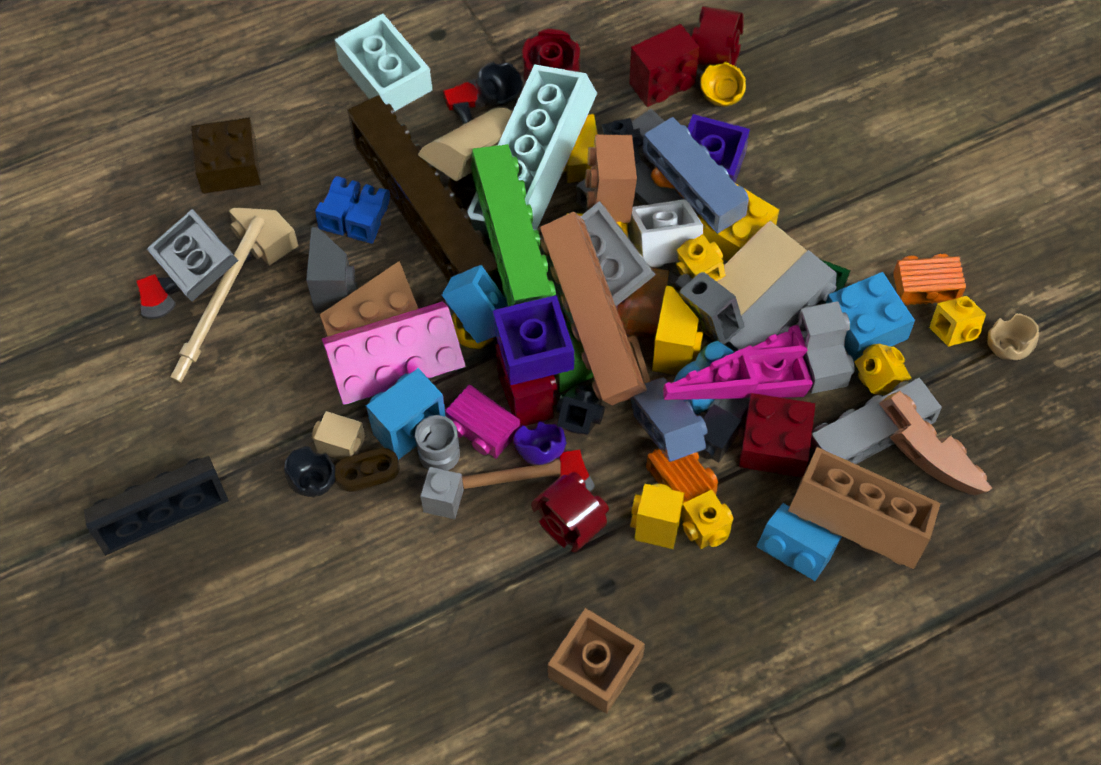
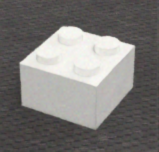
M686 199L632 208L631 221L629 223V240L650 267L656 268L666 263L679 262L676 250L685 241L695 239L703 234V224Z

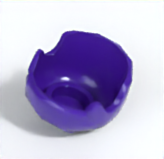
M539 421L537 427L533 430H529L522 425L513 435L518 453L527 463L532 465H544L552 462L563 453L567 444L564 430L561 427H558L556 424H545L542 421Z

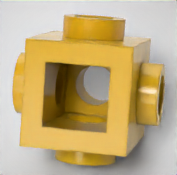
M703 234L695 239L685 241L676 250L679 260L676 267L680 275L688 274L694 278L699 273L705 272L715 281L726 276L724 263L721 259L723 254L714 241L709 243Z
M968 296L948 300L937 304L929 328L948 347L978 339L986 313Z
M873 344L863 351V355L854 361L859 370V379L873 394L885 396L891 393L893 388L899 383L912 379L903 364L905 359L902 353L895 347Z
M712 489L683 503L681 518L684 521L683 529L689 540H695L700 549L709 545L716 547L728 539L733 515L725 503H720Z

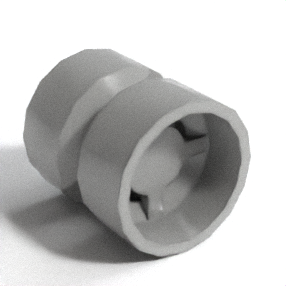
M434 415L423 419L415 431L421 464L427 470H429V467L446 471L452 469L458 463L460 457L457 427L452 420L445 416Z

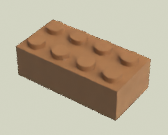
M817 447L788 511L797 515L802 520L811 521L828 529L835 535L854 541L867 550H873L882 554L897 564L914 569L930 541L941 503Z

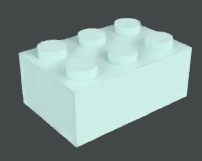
M384 14L335 39L340 64L369 99L379 95L385 104L390 103L394 111L432 91L430 68Z

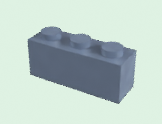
M662 377L645 383L647 391L631 397L630 400L634 417L668 461L671 462L706 449L704 435L707 434V427L703 418L694 414L689 401L664 400L663 387L668 381Z

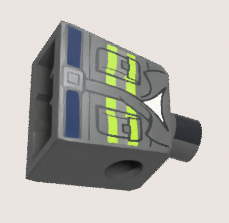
M705 272L699 273L694 278L688 274H683L677 279L675 289L679 291L680 297L698 317V325L713 340L726 344L745 327L736 296Z

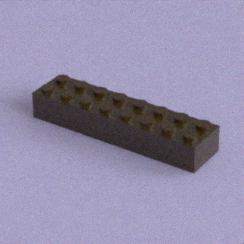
M377 95L348 109L354 146L382 187L390 191V199L447 282L449 283L451 277L482 265L502 293V282L495 256L486 247L487 243L480 230L475 231L473 229L467 211L464 208L459 209L456 205V199L452 190L448 186L444 188L440 182L441 178L437 169L433 165L429 166L423 158L418 156L422 148L419 144H413L406 125L398 123L396 113L391 104H385L382 98Z

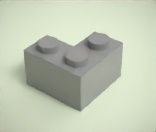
M838 301L801 308L797 325L800 327L808 350L803 358L813 383L810 388L811 394L848 387L855 367L851 355H847L844 348L845 336L847 331L850 330L847 313H842Z

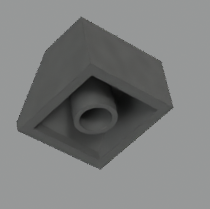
M312 227L306 281L315 313H323L357 290L358 283L355 282L354 266H349L347 254L318 227Z

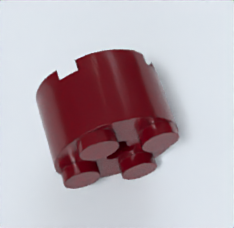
M702 6L699 16L700 28L695 27L692 34L693 40L699 46L698 64L715 66L727 62L735 66L741 49V44H739L740 35H743L744 14L732 10Z
M545 29L539 31L538 35L530 39L529 37L525 41L522 49L525 83L534 65L580 72V47L577 41L575 43L567 32L558 29Z
M576 472L562 475L531 503L533 512L535 513L539 510L543 518L538 522L546 533L563 548L568 544L573 546L571 552H577L607 524L605 514L609 511L608 505L601 497L592 495L586 488L582 477Z

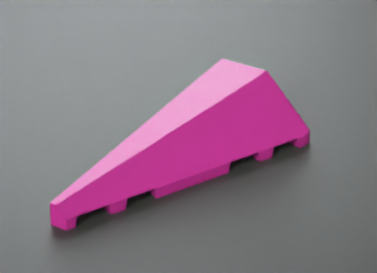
M799 325L791 326L788 332H783L777 336L775 334L771 335L764 342L753 347L749 345L718 359L700 371L696 372L694 370L678 381L665 383L663 387L664 400L750 398L751 393L780 398L804 397L813 383L803 358L808 350Z

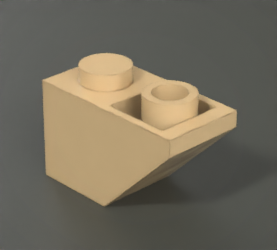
M232 208L229 210L233 222L230 224V227L240 240L246 233L254 216L265 220L250 251L257 259L261 257L269 266L298 247L294 229L276 210Z

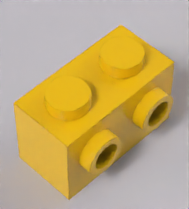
M644 484L642 495H635L631 511L633 515L630 527L636 528L635 540L674 549L681 519L684 492L672 490L664 484Z

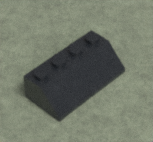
M208 455L204 458L193 459L185 466L172 472L160 473L155 479L142 485H133L123 493L110 499L98 500L91 507L84 510V515L89 532L106 556L229 500Z

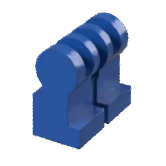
M336 176L331 183L329 193L324 202H320L315 210L318 228L344 236L347 230L349 238L373 244L381 225V219L389 205L390 191L379 188L374 195V186L366 184L360 194V182L352 180L347 187L346 178Z

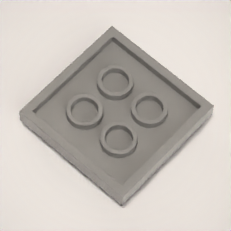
M599 201L580 217L585 222L615 306H617L656 274L606 207ZM540 248V254L546 256L548 263V272L546 273L548 281H553L560 307L569 320L574 323L571 312L568 313L562 304L560 296L564 293L561 284H557L551 274L550 267L554 266L552 259L545 254L543 248Z

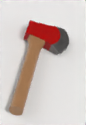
M580 449L563 452L559 458L544 465H532L462 476L464 489L540 477H561L562 475L576 472L582 477L586 488L590 492L595 487L584 465Z

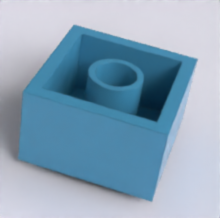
M883 272L828 294L826 303L838 301L842 313L846 312L848 315L850 330L846 333L844 348L851 355L853 362L863 355V351L873 344L894 346L908 340L915 320Z
M419 368L411 374L407 373L401 376L394 386L386 392L376 394L369 404L366 405L373 435L384 448L392 450L397 455L398 460L417 446L415 431L423 419L434 415L446 417L443 394Z

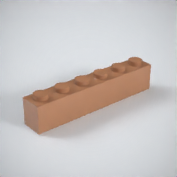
M573 211L541 226L540 229L544 238L540 239V243L545 254L552 259L554 266L550 267L551 274L555 282L561 284L564 293L560 296L565 310L568 313L571 312L574 323L571 324V329L577 341L582 342L585 351L581 353L586 368L593 372L595 381L592 382V387L597 398L610 405H615L647 391L584 220Z

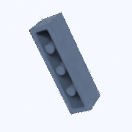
M672 117L644 134L643 153L717 234L746 216L749 202L747 192L742 186H737L729 177L727 170L710 157L706 147L699 145L692 138L686 126L680 125Z

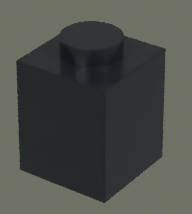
M713 404L703 418L707 427V434L704 435L706 449L698 451V454L705 459H713L719 463L738 436L742 419Z

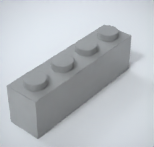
M808 250L742 315L745 327L724 345L736 352L749 345L753 347L764 342L771 335L775 334L777 336L783 332H788L791 326L797 325L801 308L816 306L821 300L826 301L828 294L835 292L837 288V273Z
M920 377L910 383L903 381L895 386L891 393L883 397L876 395L864 407L856 411L855 409H850L844 412L837 421L829 425L828 423H823L817 426L812 431L810 453L813 456L816 448L819 447L857 464L895 444L890 436L899 429L879 403L887 396L900 390L914 401L918 414L930 424L936 422L942 407Z

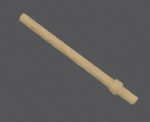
M258 216L253 217L234 254L239 261L224 273L189 342L184 343L179 352L181 357L170 376L172 380L182 383L192 362L196 363L201 353L199 348L265 223L264 219Z

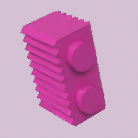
M468 385L445 411L446 417L452 420L457 427L458 437H467L468 440L472 441L473 447L479 453L485 456L487 454L492 455L496 459L512 442L513 435L520 427V419L471 385Z

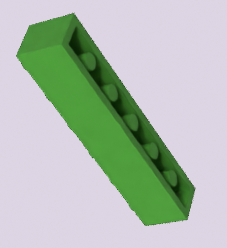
M509 144L473 148L470 169L508 307L555 296L554 283L552 280L548 281L546 275L548 272L546 256L541 255L539 251V231L537 229L533 230L532 207L530 204L526 205L525 184L523 180L518 179L519 165L517 157L511 155Z

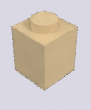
M326 411L322 421L316 422L312 432V439L318 453H327L330 457L342 460L358 454L365 439L362 422Z

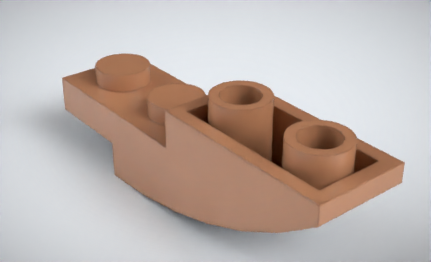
M900 390L887 396L879 403L899 429L890 438L918 467L940 482L971 495L986 493L992 489L986 481L987 476L979 466L974 465L966 455L967 451L964 445L951 435L938 439L935 428L929 422L922 419L916 411L914 401L909 396L903 394Z

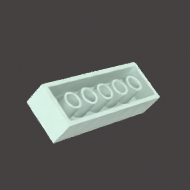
M534 65L498 145L509 144L511 155L517 157L519 165L518 179L524 181L526 189L525 203L526 205L530 204L532 207L533 230L538 229L597 95L586 73ZM476 191L467 213L471 219L473 229L475 231L480 230L483 236L489 237Z

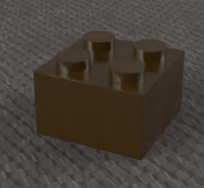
M250 117L191 126L195 174L202 194L261 185L257 143Z

